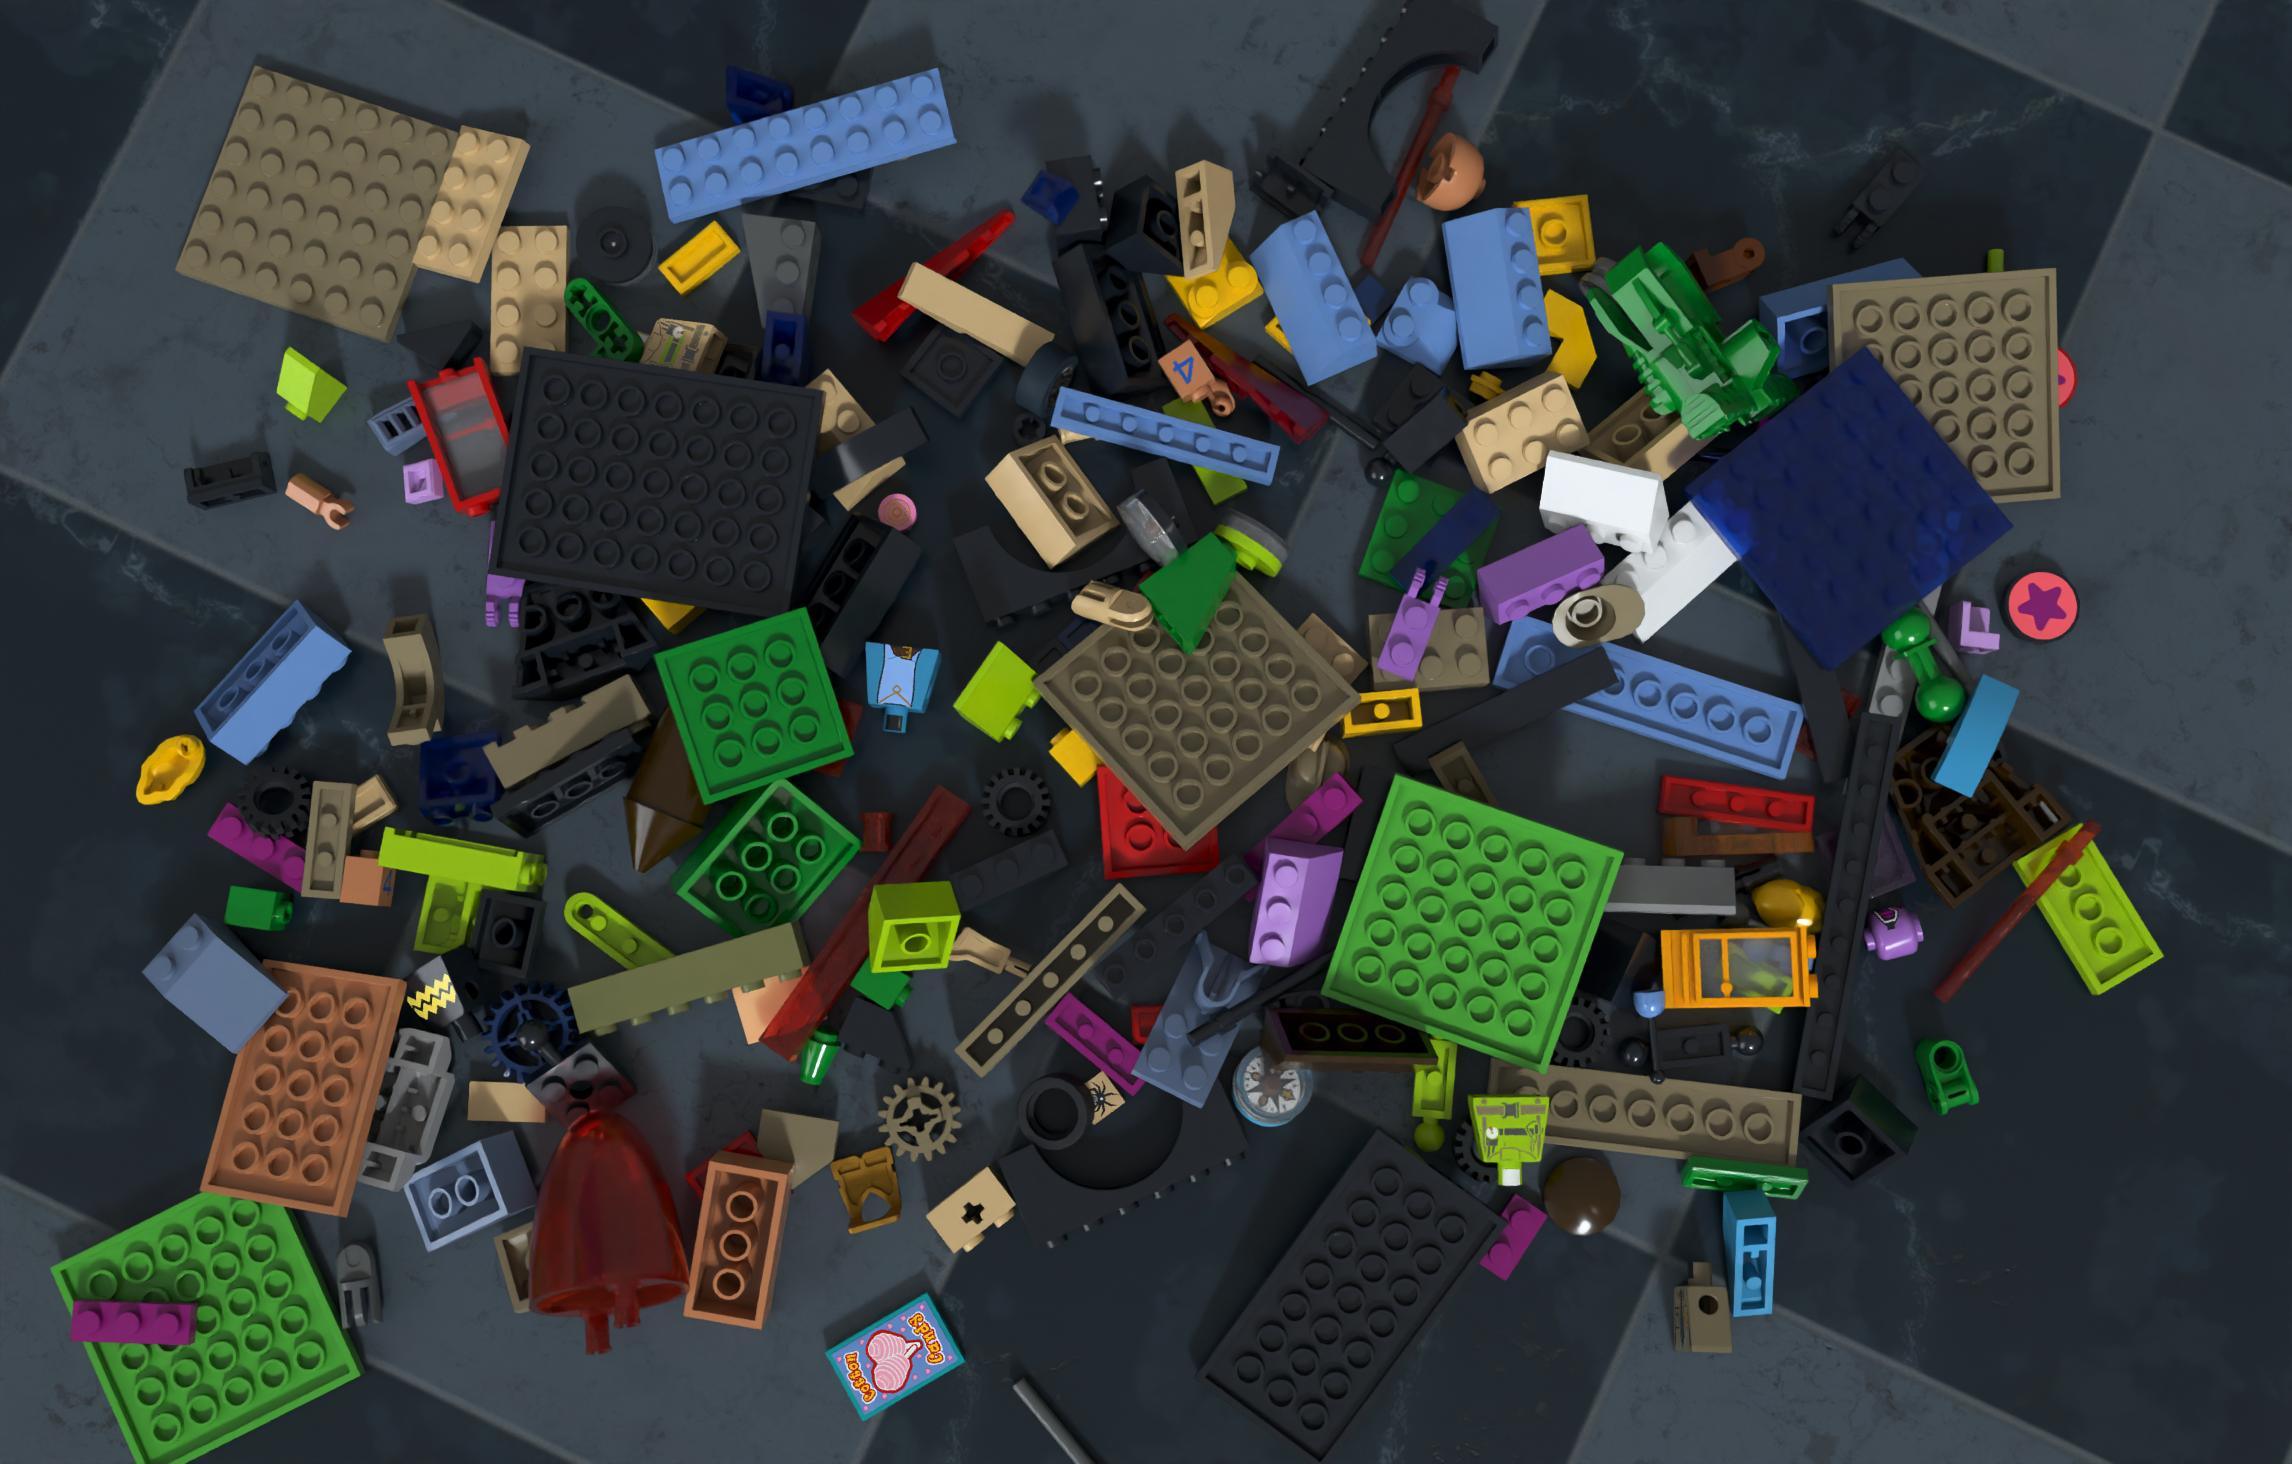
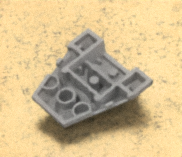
M413 1028L399 1029V1032H395L357 1176L358 1182L399 1192L412 1178L415 1166L425 1163L430 1158L455 1083L454 1074L447 1072L452 1058L448 1037Z

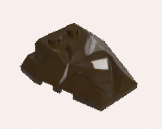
M1935 723L1896 752L1889 792L1925 880L1948 908L1953 910L2030 849L2044 842L2072 821V818L2046 788L2037 782L2031 785L2012 772L2014 767L2004 761L1999 764L1990 759L1972 798L1930 779L1948 745L1946 741L1953 730L1946 723Z

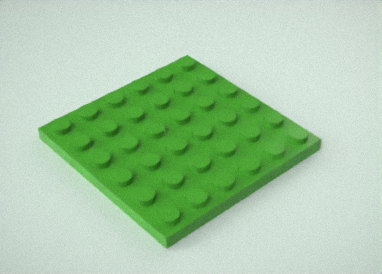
M1396 773L1320 994L1545 1075L1623 859L1624 851Z
M201 1192L50 1267L71 1317L73 1301L81 1298L198 1302L196 1337L193 1344L83 1342L136 1464H185L366 1373L347 1329H342L341 1316L290 1207Z

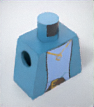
M866 642L868 704L873 708L885 709L884 731L905 733L908 712H926L940 667L942 654L939 650Z

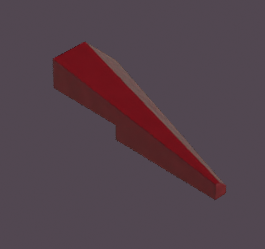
M1176 313L1170 314L1163 320V324L1182 343L1189 339L1191 340L1207 367L1219 379L1225 380L1230 390L1241 401L1247 396L1250 397L1297 444L1302 440L1307 442L1327 422L1330 415L1328 411Z

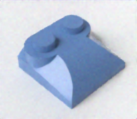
M1410 276L1376 337V345L1413 365L1418 362L1440 378L1460 342L1453 298L1439 291L1431 280Z

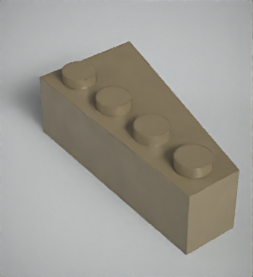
M627 674L581 698L582 706L576 708L572 704L561 707L549 713L548 723L544 725L535 724L530 727L527 724L513 731V741L501 747L495 741L482 747L504 788L512 790L524 787L534 781V778L540 772L557 768L567 762L569 757L575 752L590 749L602 742V739L612 731L623 730L627 727L636 736L648 731L652 727L650 722L659 718L638 679Z

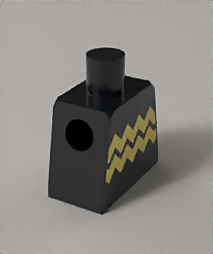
M467 943L439 955L402 979L407 982L404 999L430 1032L435 1033L452 1024L460 1040L464 1043L484 1031L473 1011L489 1002L490 995Z

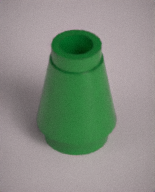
M812 1024L809 1032L804 1033L801 1072L799 1076L801 1081L812 1085H821L841 1046V1042L836 1040L840 1033L839 1031L824 1025Z

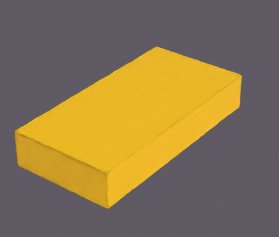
M714 220L660 264L658 269L679 294L685 298L741 251Z

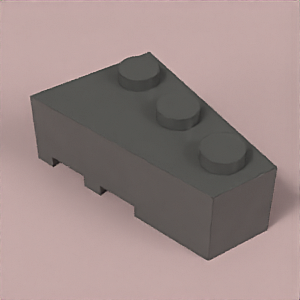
M741 213L762 328L770 340L807 344L822 235L816 222Z

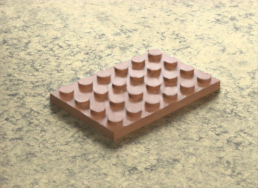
M263 959L262 965L290 995L237 1054L199 1191L347 1218L407 982L388 977Z

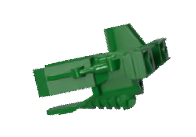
M1659 242L1646 254H1644L1641 244H1639L1604 275L1612 296L1642 335L1633 330L1611 297L1600 287L1591 288L1586 292L1588 301L1596 311L1595 315L1604 328L1622 342L1629 359H1634L1633 369L1634 371L1639 370L1640 376L1638 380L1640 384H1645L1646 388L1643 391L1646 396L1650 395L1652 399L1648 404L1656 413L1661 415L1670 414L1677 410L1683 425L1687 428L1693 439L1699 441L1715 436L1718 433H1724V431H1730L1729 425L1737 419L1746 426L1756 421L1765 420L1768 417L1771 418L1774 416V413L1793 400L1794 397H1800V390L1790 377L1780 372H1770L1781 348L1769 331L1753 318L1726 337L1717 326L1722 322V319L1685 262L1665 243Z

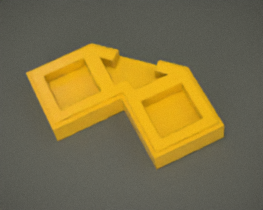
M1549 289L1544 297L1549 335L1562 343L1546 371L1563 374L1568 388L1577 392L1597 355L1583 308Z

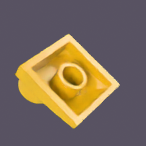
M1229 236L1227 237L1218 271L1190 281L1185 280L1184 277L1164 275L1197 328L1202 331L1264 293L1255 269L1246 263Z

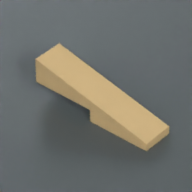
M917 262L912 263L897 296L954 331L967 333L1023 367H1026L1035 352L1043 344L1052 341L1055 335Z

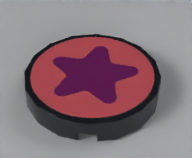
M2038 568L2016 576L2007 584L2003 600L2000 603V613L2004 625L2013 636L2022 641L2026 640L2029 643L2038 645L2051 643L2065 637L2073 630L2080 613V600L2076 588L2065 576L2048 569Z

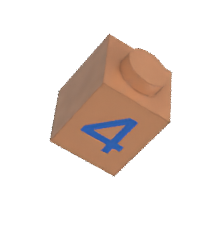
M1190 339L1158 360L1161 369L1184 404L1190 400L1194 404L1198 403L1213 392L1211 386L1216 384L1215 377Z
M361 850L360 857L346 856L340 902L391 907L396 869L377 865L380 851Z

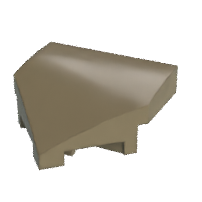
M763 1108L756 1148L764 1158L796 1163L792 1190L835 1159L841 1120Z

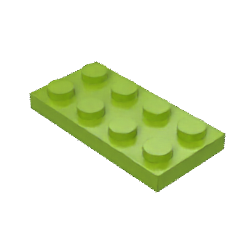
M2075 823L2029 850L2012 863L2092 995L2102 994L2164 957L2082 823Z

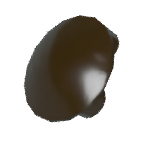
M1573 1156L1561 1162L1551 1171L1544 1185L1542 1202L1546 1207L1549 1217L1559 1228L1571 1234L1590 1235L1602 1231L1614 1220L1620 1208L1621 1191L1616 1177L1606 1165L1592 1158Z

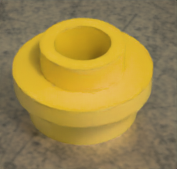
M1482 371L1480 377L1472 374L1470 378L1473 382L1469 390L1487 400L1506 392L1499 388L1503 381L1487 372Z

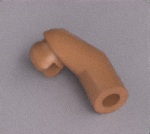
M1215 377L1216 384L1211 386L1213 392L1207 397L1215 415L1226 417L1234 411L1235 399L1228 383Z

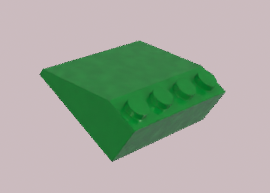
M787 777L746 791L670 877L669 881L679 896L736 939L798 921L864 843Z

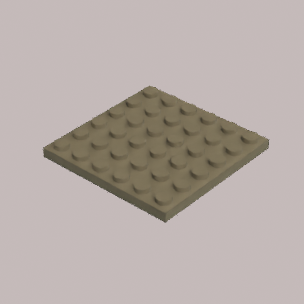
M255 65L175 271L181 275L390 344L418 267L412 263L418 243L421 240L431 209L444 179V174L447 171L461 133Z
M2056 268L1827 285L1834 516L1862 515L1866 502L1877 495L1887 497L1897 512L2061 498Z
M1237 570L1235 579L1198 646L1189 656L1155 617L1149 626L1139 631H1128L1104 623L1032 682L1036 691L1185 851L1358 706L1362 698Z

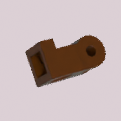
M1749 237L1742 238L1731 249L1714 256H1710L1707 247L1693 252L1685 264L1703 292L1707 294L1750 276L1764 261L1765 250L1758 240Z

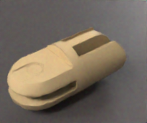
M1092 579L1081 590L1080 595H1077L1072 601L1071 609L1075 614L1128 631L1143 630L1150 625L1154 618L1152 604L1148 598L1141 594Z

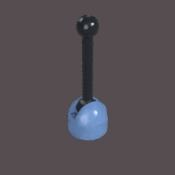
M1663 989L1633 992L1635 1009L1648 1020L1653 1068L1649 1077L1653 1084L1660 1085L1665 1081V1073L1660 1068L1655 1017L1660 1015L1665 1009V991Z

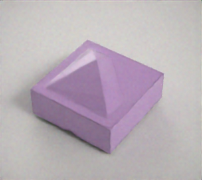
M431 458L403 466L406 503L419 504L444 497L442 474L436 459Z

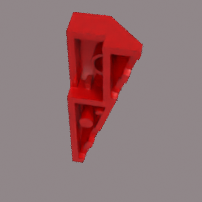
M1004 208L922 265L956 283L1016 220L1015 215ZM906 276L851 312L856 323L876 342L880 340L885 342L917 309L897 297Z

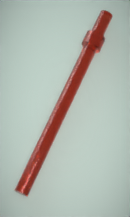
M1447 66L1438 87L1432 89L1427 100L1429 105L1427 112L1396 178L1398 196L1379 225H1375L1359 261L1361 265L1367 268H1373L1441 114L1446 112L1453 99L1451 92L1462 70L1459 66Z
M2088 819L2070 841L2064 840L2054 851L2056 856L1933 995L1944 1004L1951 999L2069 865L2074 867L2084 856L2083 849L2102 829L2096 822Z

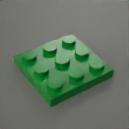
M1396 469L1357 576L1407 594L1414 574L1419 567L1426 570V577L1416 598L1430 602L1435 582L1442 576L1449 580L1439 606L1447 609L1467 608L1478 579L1477 570L1482 568L1503 507Z

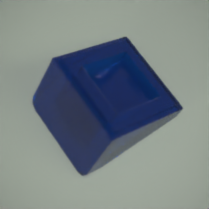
M1041 169L1020 201L1052 223L1061 225L1080 196L1067 179Z

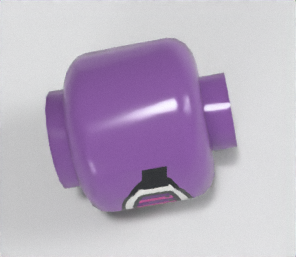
M1893 906L1874 911L1867 916V927L1863 929L1862 935L1864 946L1867 951L1874 950L1876 955L1882 960H1890L1913 954L1917 951L1918 942L1923 941V932L1914 911L1908 912L1903 906Z

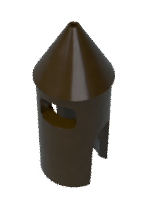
M667 701L626 797L623 796L633 869L641 873H646L705 830L702 829L713 804L703 805L669 701Z

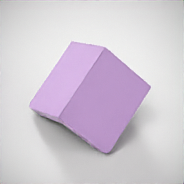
M1960 601L1950 606L1948 641L1955 651L1987 654L1999 649L2000 634L1989 633L1990 610L1988 608L1971 607L1970 601Z

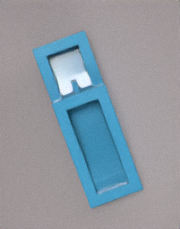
M1982 673L1946 741L1948 745L1930 779L1972 798L2002 736L2020 690Z

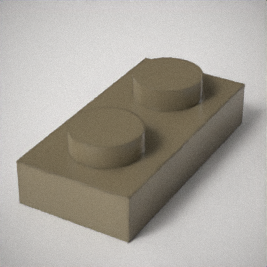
M1463 741L1428 759L1445 790L1498 808L1500 807Z

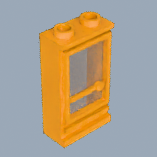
M1807 927L1661 930L1665 1008L1810 1007V998H1818L1817 974H1809L1808 958H1816L1815 935H1807Z

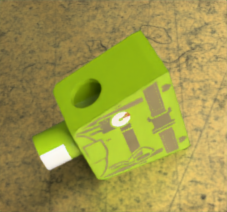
M1468 1094V1104L1479 1159L1483 1162H1498V1185H1522V1162H1540L1542 1157L1549 1097L1544 1094Z

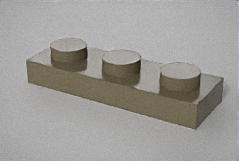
M313 781L301 897L340 899L346 856H350L357 791L356 784Z

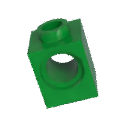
M231 885L224 924L269 931H284L285 925L289 923L293 913V904L290 901L291 893Z
M869 955L850 985L889 1011L893 1010L896 1005L902 1008L914 990L909 985L914 977L905 971L872 973Z

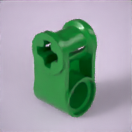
M1936 1037L1923 1039L1917 1045L1915 1055L1925 1082L1928 1100L1936 1114L1939 1116L1947 1114L1948 1109L1964 1103L1969 1105L1977 1104L1979 1102V1094L1970 1076L1960 1046L1955 1042ZM1942 1046L1945 1051V1058L1937 1066L1934 1062V1053Z

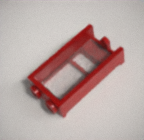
M481 357L473 359L474 366L459 371L453 368L444 369L438 372L439 378L421 384L414 379L407 381L454 509L462 515L468 513L469 518L487 514L491 511L490 505L499 503L511 429L490 373L489 365Z

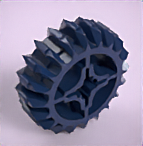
M529 980L527 988L523 983L514 984V994L508 990L500 993L504 1005L499 1002H492L489 1005L491 1010L496 1013V1016H486L483 1019L485 1024L492 1026V1030L482 1032L481 1037L482 1039H492L493 1044L487 1046L484 1052L485 1054L496 1053L498 1055L491 1065L497 1068L506 1064L502 1075L505 1078H510L516 1073V1080L519 1084H524V1078L548 1062L537 1051H530L532 1056L537 1057L539 1064L529 1063L521 1059L512 1049L515 1046H519L516 1039L517 1029L508 1035V1027L513 1014L518 1008L520 1010L517 1013L518 1027L526 1020H540L546 1026H550L548 1028V1040L551 1043L554 1034L563 1029V1038L558 1049L561 1053L581 1040L578 1039V1034L580 1033L570 998L564 1001L568 990L565 987H560L554 992V982L545 981L542 987H540L538 980ZM531 1000H538L548 1004L557 1012L559 1017L545 1019L542 1017L539 1009H534Z

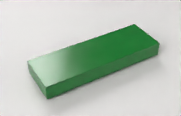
M1690 1155L1681 1172V1185L1684 1187L1726 1192L1763 1189L1766 1196L1795 1200L1798 1199L1809 1181L1808 1169L1694 1155Z

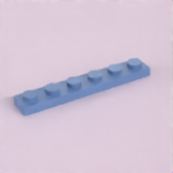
M1060 386L1050 424L1052 427L1154 455L1166 456L1169 459L1268 486L1272 483L1280 446L1063 386Z

